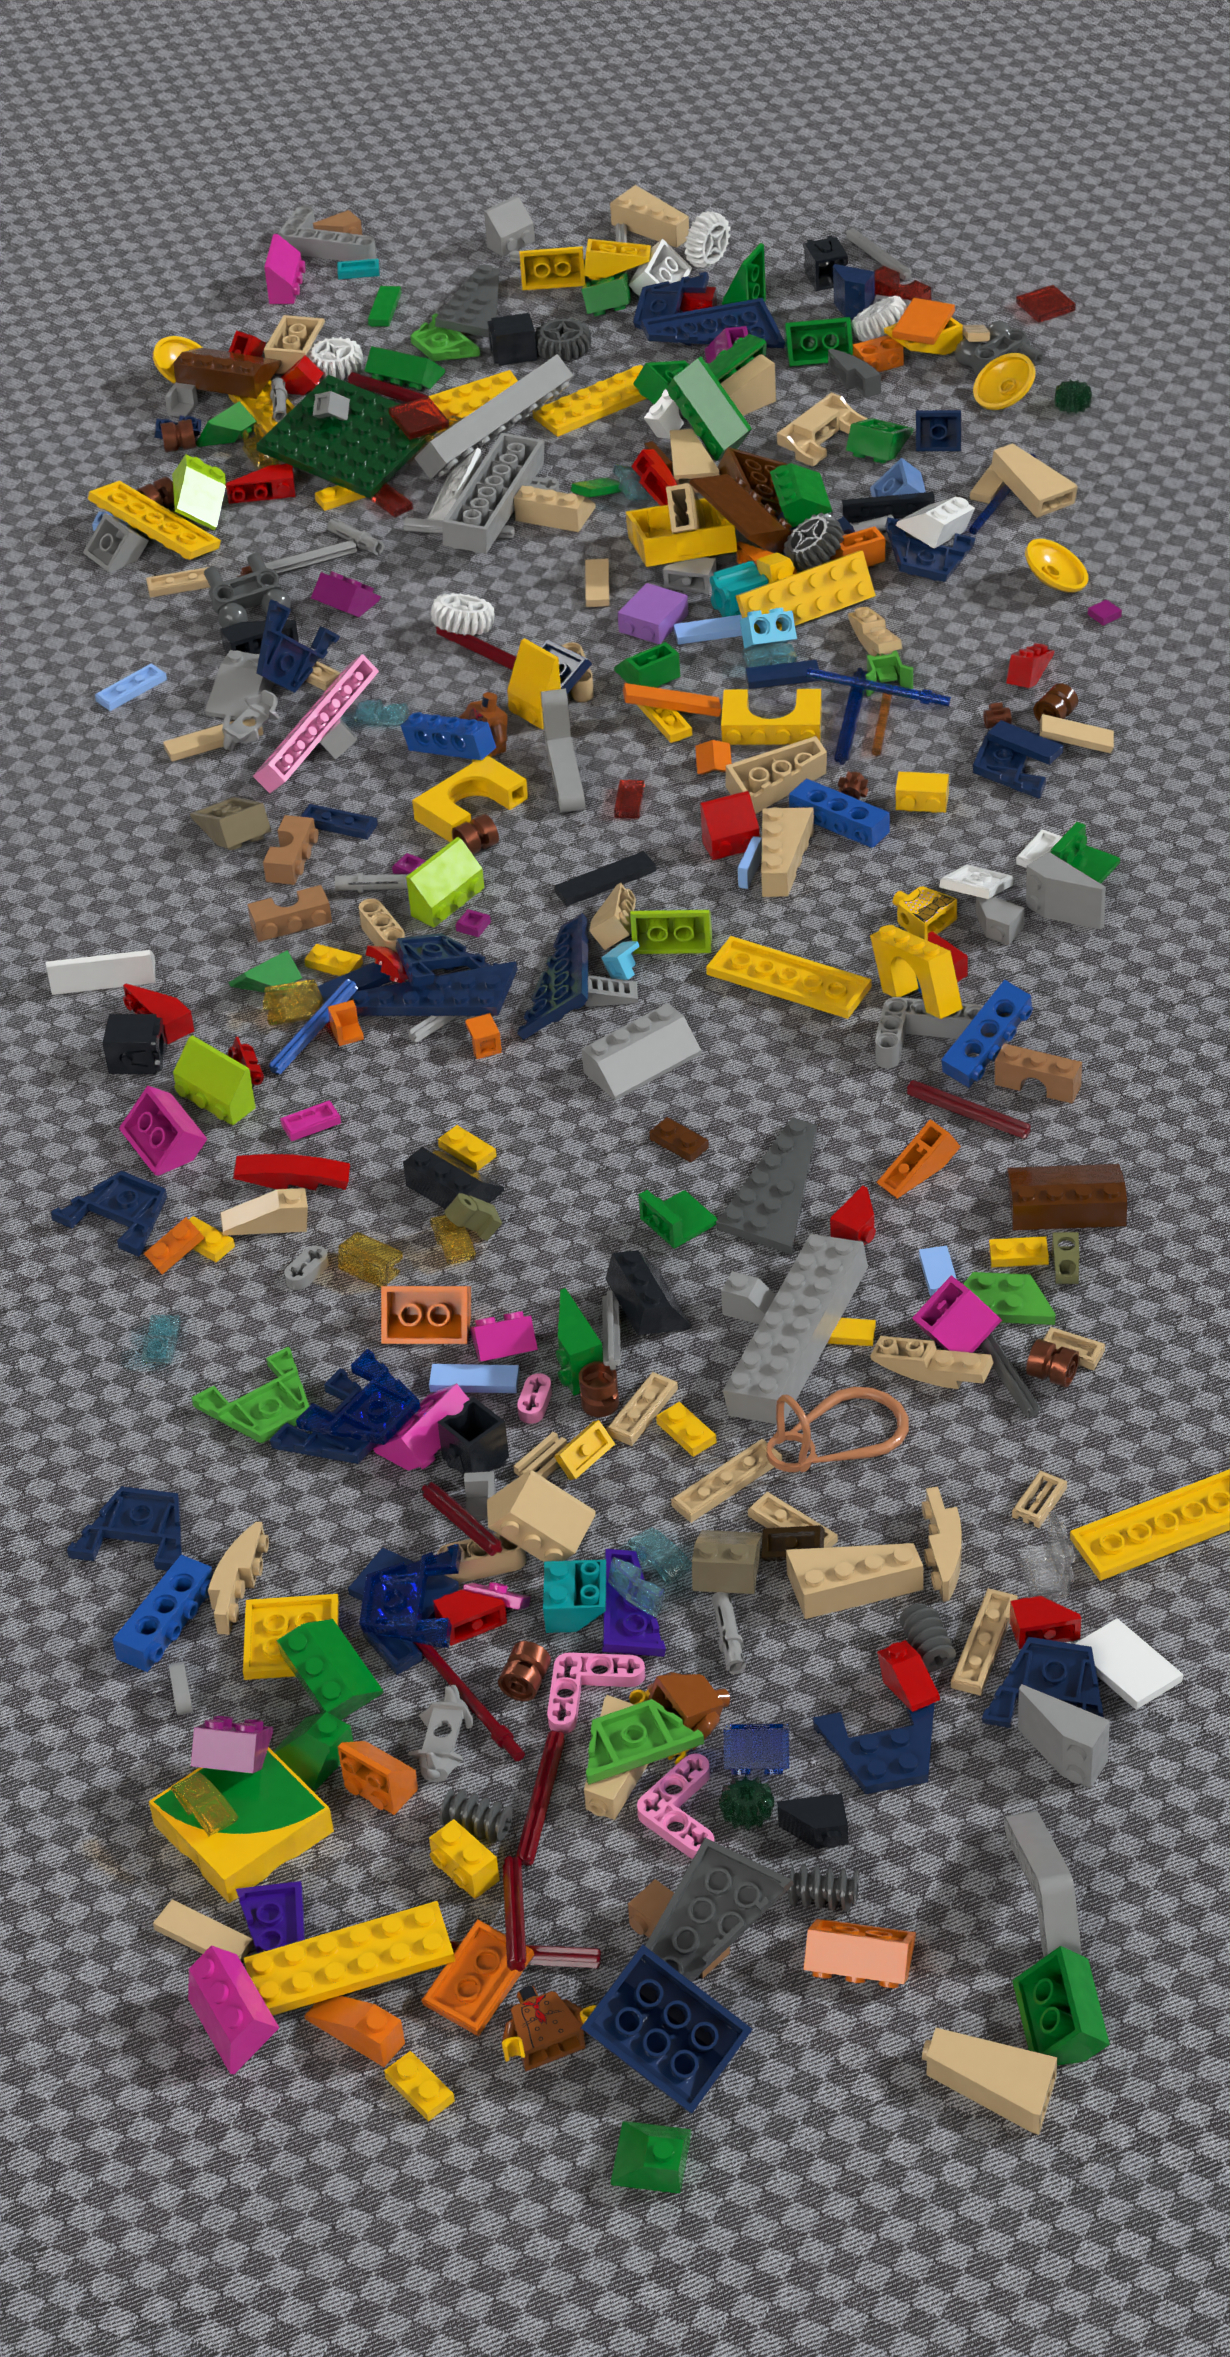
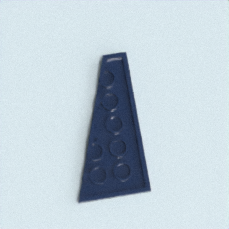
M763 298L648 318L641 321V328L648 341L710 344L725 328L747 326L748 334L766 341V348L784 349L785 341Z
M583 913L563 924L553 945L556 951L552 956L548 957L546 962L549 968L547 972H542L531 998L534 1004L531 1009L525 1012L526 1024L525 1026H520L517 1032L523 1040L550 1023L560 1021L565 1014L573 1009L581 1008L588 1001V919Z
M514 961L435 976L434 983L430 985L412 986L410 981L360 990L356 991L349 1001H354L357 1016H481L489 1013L491 1016H498L518 971L517 963Z

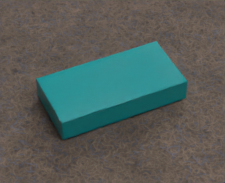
M379 259L337 262L338 280L380 276Z

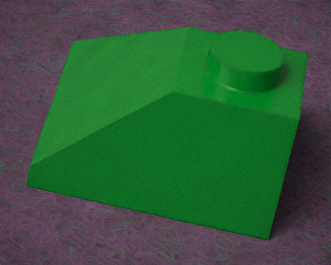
M239 401L210 419L195 444L198 447L234 443L241 438L246 439L253 433L252 428L256 420Z
M287 950L244 972L228 983L233 988L270 994L281 990L285 994L297 987L295 982L300 980L302 976Z
M328 1712L305 1717L273 1752L315 1792L340 1766L338 1746L342 1742H353L351 1726Z
M622 2121L611 2185L681 2194L691 2129Z

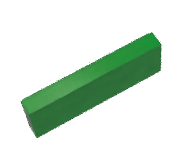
M380 286L368 317V326H390L402 293L401 286Z
M606 477L572 483L571 491L572 493L591 498L625 491L626 483Z

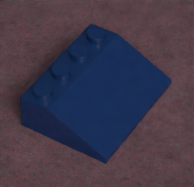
M643 1944L580 2028L690 2114L694 2112L753 2030Z

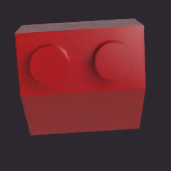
M749 791L700 803L702 843L712 860L743 853L746 851L753 836L760 837L759 825Z

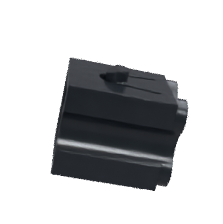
M827 236L825 239L816 241L806 240L803 244L805 274L816 291L834 288L833 266L834 264L846 266L848 264V254L837 237Z
M530 313L491 318V321H487L489 346L494 364L502 366L537 361L535 330Z
M109 1014L102 1042L108 1073L156 1074L157 1071H162L163 1056L167 1050L162 1017H157L156 1014Z
M472 1397L465 1402L460 1413L447 1415L438 1421L442 1459L446 1461L449 1468L456 1469L464 1475V1473L490 1472L506 1464V1460L509 1458L505 1421L476 1398Z

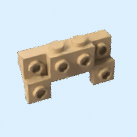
M830 393L777 433V445L794 451L795 460L806 465L815 466L827 457V449L820 446L823 442L839 430L849 434L852 423L863 421L867 418L854 411L842 396Z

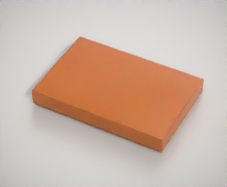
M913 298L894 327L892 338L934 345L954 314L955 304Z
M477 1919L454 1952L455 1962L445 1965L421 2001L425 2007L479 2037L523 1971H511L507 1967L506 1935ZM527 1946L525 1968L534 1956L533 1950Z

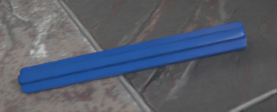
M346 979L269 1063L272 1073L280 1075L330 1021L329 1006L347 1002L358 989L354 981Z

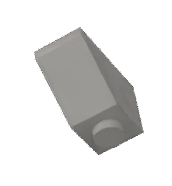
M701 557L678 561L665 566L663 569L664 588L710 594L712 589L710 576H714V572H716V558Z
M976 896V916L986 938L1010 945L1024 928V907L995 897L985 899Z
M732 1271L721 1290L722 1314L760 1325L776 1295L759 1278Z

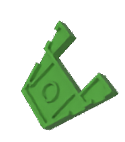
M289 1347L266 1358L267 1366L278 1378L229 1403L215 1386L191 1397L192 1404L196 1409L261 1444L270 1440L285 1423L296 1426L311 1418L310 1407Z

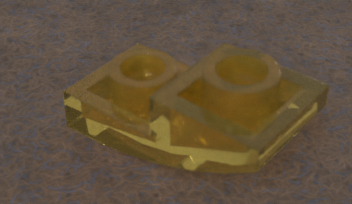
M446 1215L430 1218L437 1244L442 1246L448 1265L475 1259L476 1252L465 1227L453 1224Z
M200 1772L171 1788L188 1815L192 1813L195 1815L208 1837L235 1823L238 1819L237 1814L223 1795Z

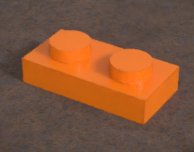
M185 1217L150 1247L144 1255L163 1275L205 1237Z

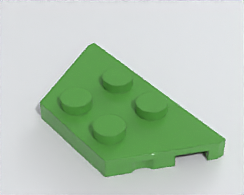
M437 313L432 315V321L429 324L424 323L420 326L419 330L410 335L411 343L432 361L480 356V348L461 332L436 327L435 318L438 316Z
M972 1272L963 1284L1001 1318L1002 1321L1000 1323L1055 1325V1312L1031 1274Z
M653 1699L592 1720L591 1741L588 1751L589 1761L588 1768H586L587 1783L589 1785L703 1745L704 1735L698 1729L694 1732L683 1725V1719L674 1713L667 1712L662 1705Z

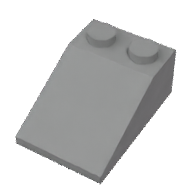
M229 651L220 665L205 710L206 715L225 718L228 714L231 715L230 719L236 720L249 707L244 701L245 697L259 694L263 690L271 691L275 683L256 674L260 654Z
M1050 852L1027 865L1026 906L1044 918L1100 930L1104 928L1105 886Z
M1021 1684L1018 1699V1730L1061 1776L1068 1778L1073 1783L1092 1788L1108 1762L1110 1720Z

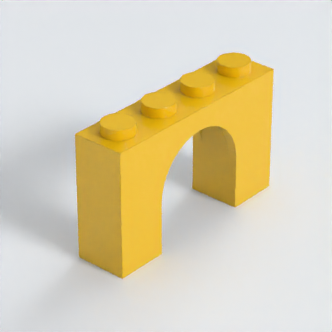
M748 689L724 690L721 720L722 742L730 743V745L793 744L815 736L820 741L821 689H797L795 709L790 714L776 719L760 718L749 711Z
M487 755L483 760H476L413 799L414 820L448 842L453 841L452 828L465 822L470 823L471 814L456 805L457 801L470 796H484L511 810L528 799L526 779Z
M894 925L883 926L878 932L870 935L881 987L884 993L892 997H902L919 989L918 978L926 1013L942 1019L963 1009L950 950L897 928Z

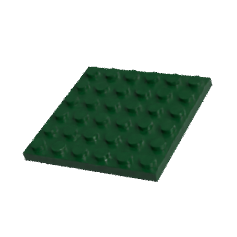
M327 375L256 444V451L371 499L441 428V421L336 377ZM332 391L350 399L348 419L343 421L333 416L323 418L313 416L315 394Z

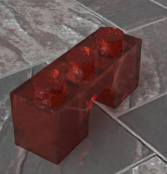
M886 266L875 270V297L876 295L888 297L898 296L901 299L910 301L913 298L931 300L930 286L917 280L901 285L899 272Z

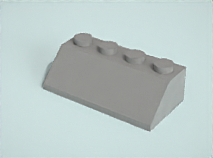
M667 1003L582 1048L583 1073L616 1101L701 1055L702 1052L685 1017Z

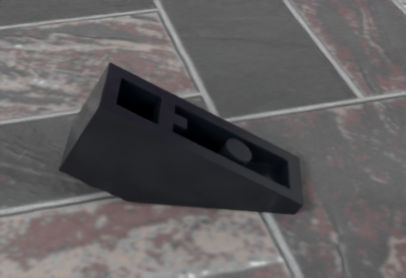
M286 620L281 633L299 642L296 621ZM266 621L240 622L221 628L222 645L225 652L228 654L230 650L260 654Z

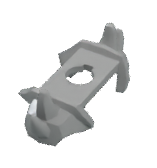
M263 690L259 694L247 696L244 698V701L249 707L232 724H230L231 715L227 714L225 716L222 727L225 736L224 749L233 751L236 743L241 742L246 745L249 742L258 740V730L269 719H280L279 715L275 712L278 704L276 695ZM251 718L255 719L256 722L251 727L245 726L242 723L244 720Z
M456 1685L447 1686L444 1698L439 1702H432L419 1715L428 1729L422 1749L410 1751L408 1755L419 1760L421 1775L428 1781H445L452 1770L463 1760L462 1756L454 1753V1748L463 1718L466 1729L472 1727L473 1718L466 1703L460 1699ZM442 1723L448 1724L452 1729L448 1736L437 1737L434 1735L435 1729L442 1726Z

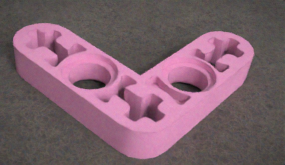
M564 1653L559 1655L554 1662L547 1711L549 1728L556 1732L561 1731L564 1734L570 1733L575 1729L582 1685L636 1687L640 1685L646 1677L644 1661L634 1655ZM601 1665L608 1668L603 1674L592 1672V1669L596 1666ZM567 1666H572L570 1678L565 1677ZM629 1669H634L633 1673H628ZM562 1689H570L574 1692L570 1697L566 1698L557 1695ZM561 1709L566 1710L564 1721H559Z
M695 1753L684 1757L642 1795L637 1802V1813L641 1823L691 1859L695 1857L705 1838L715 1842L714 1835L709 1829L679 1809L710 1779L709 1760L705 1756ZM671 1785H678L682 1788L680 1793L674 1795L667 1793L665 1790ZM673 1822H680L685 1826L681 1831L677 1832L670 1831L667 1828Z

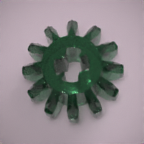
M1070 379L1069 382L1062 381L1061 385L1056 386L1054 395L1055 406L1059 408V411H1066L1067 414L1070 412L1077 414L1078 411L1085 412V409L1090 408L1092 398L1091 387L1087 385V382H1079V380L1072 381Z
M745 1774L741 1781L732 1777L730 1785H723L722 1795L719 1799V1808L725 1822H732L734 1829L744 1825L746 1830L749 1831L751 1825L761 1828L763 1820H770L773 1807L775 1806L774 1797L772 1796L769 1784H762L759 1776L749 1780Z

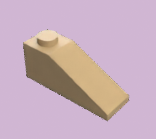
M305 1188L277 1189L220 1212L223 1236L307 1232L308 1205Z

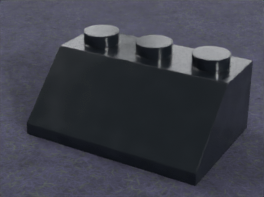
M421 1147L403 1162L406 1186L444 1209L452 1203L459 1193L490 1203L504 1192L503 1186L442 1151Z
M635 1250L612 1253L606 1281L637 1335L690 1329V1322L661 1273L641 1252Z

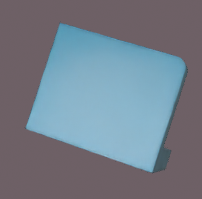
M638 941L622 942L601 957L611 978L628 980L635 975L632 967L635 966L636 962L631 953L640 947Z

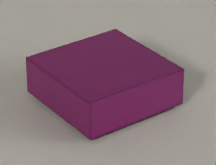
M1106 599L1089 607L1088 615L1104 626L1122 617V610Z
M406 853L392 866L393 874H410L426 862V860Z
M467 909L455 924L456 931L479 938L491 923L490 915Z

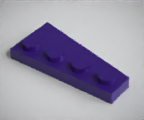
M605 1549L606 1611L603 1613L602 1652L665 1657L666 1647L664 1641H661L660 1628L657 1618H654L651 1598L646 1592L645 1579L636 1551Z
M301 1881L236 1889L237 1897L257 1954L305 1940L303 1887Z

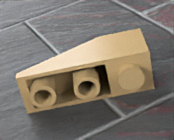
M622 883L616 885L591 920L589 931L604 950L630 935V911L635 909L636 898L630 889H625Z

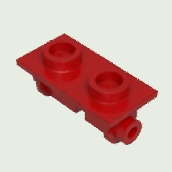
M235 1037L233 1046L229 1048L227 1056L248 1067L251 1083L260 1085L263 1082L264 1074L260 1065L257 1064L258 1060L253 1047L249 1044H241L239 1037Z

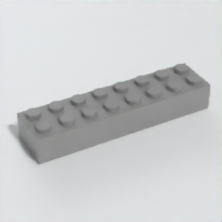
M555 355L430 441L415 457V460L430 480L437 475L440 478L443 477L453 466H457L477 447L481 450L482 446L486 443L488 445L492 443L502 432H508L514 427L515 423L525 420L531 412L541 409L548 400L552 401L569 386L568 381L573 377V374L559 355Z
M507 433L500 434L443 520V546L469 550L478 554H487L514 512V496L522 486H529L532 483V479L537 476L544 465V440Z
M815 1234L809 1235L723 1389L729 1416L777 1424L776 1405L778 1398L787 1394L795 1401L797 1400L868 1268L863 1242ZM786 1402L784 1404V1421L792 1409Z

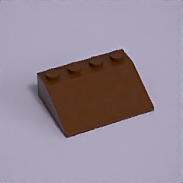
M197 348L181 352L173 366L177 383L195 385L196 389L257 399L280 367L281 360L208 348Z
M728 447L718 465L719 475L729 474L735 479L739 476L748 484L746 488L750 492L754 490L763 498L760 501L763 505L769 504L777 511L776 517L782 513L770 471L775 470L778 466L787 464Z
M729 474L690 480L689 484L748 540L769 552L780 554L785 549L784 544L788 541L787 537L793 533L790 530L791 524L782 517L778 519L775 516L777 511L769 504L763 505L760 502L763 498L754 490L750 492L746 488L748 484L742 478L737 476L735 479Z
M1120 1164L1007 1168L1013 1230L1124 1227L1127 1224V1194Z

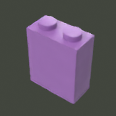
M646 583L618 612L619 632L660 645L674 630V624L681 623L687 617V595Z

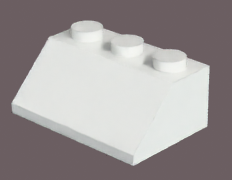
M661 239L651 248L649 262L639 265L629 286L635 294L640 296L642 287L669 281V283L681 281L682 277L689 275L692 267L668 243Z
M953 497L927 505L897 521L896 526L930 547L936 548L954 538L955 533L961 534L965 532L975 508L969 505L966 499Z

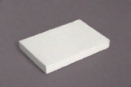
M965 865L941 878L939 887L989 899L1011 887L1014 877L1000 872Z
M1118 1618L1075 1643L1092 1647L1097 1677L1136 1710L1182 1682L1183 1673Z

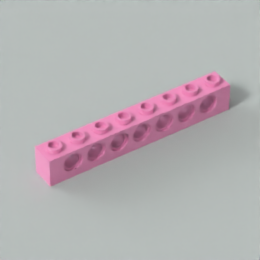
M363 654L345 667L253 775L269 794L289 779L379 672Z

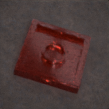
M1054 285L1016 296V303L1038 323L1076 310V304Z
M429 396L389 408V415L409 439L449 428V420Z

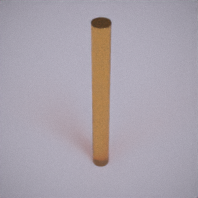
M884 689L871 751L875 756H879L882 751L893 694L891 689Z

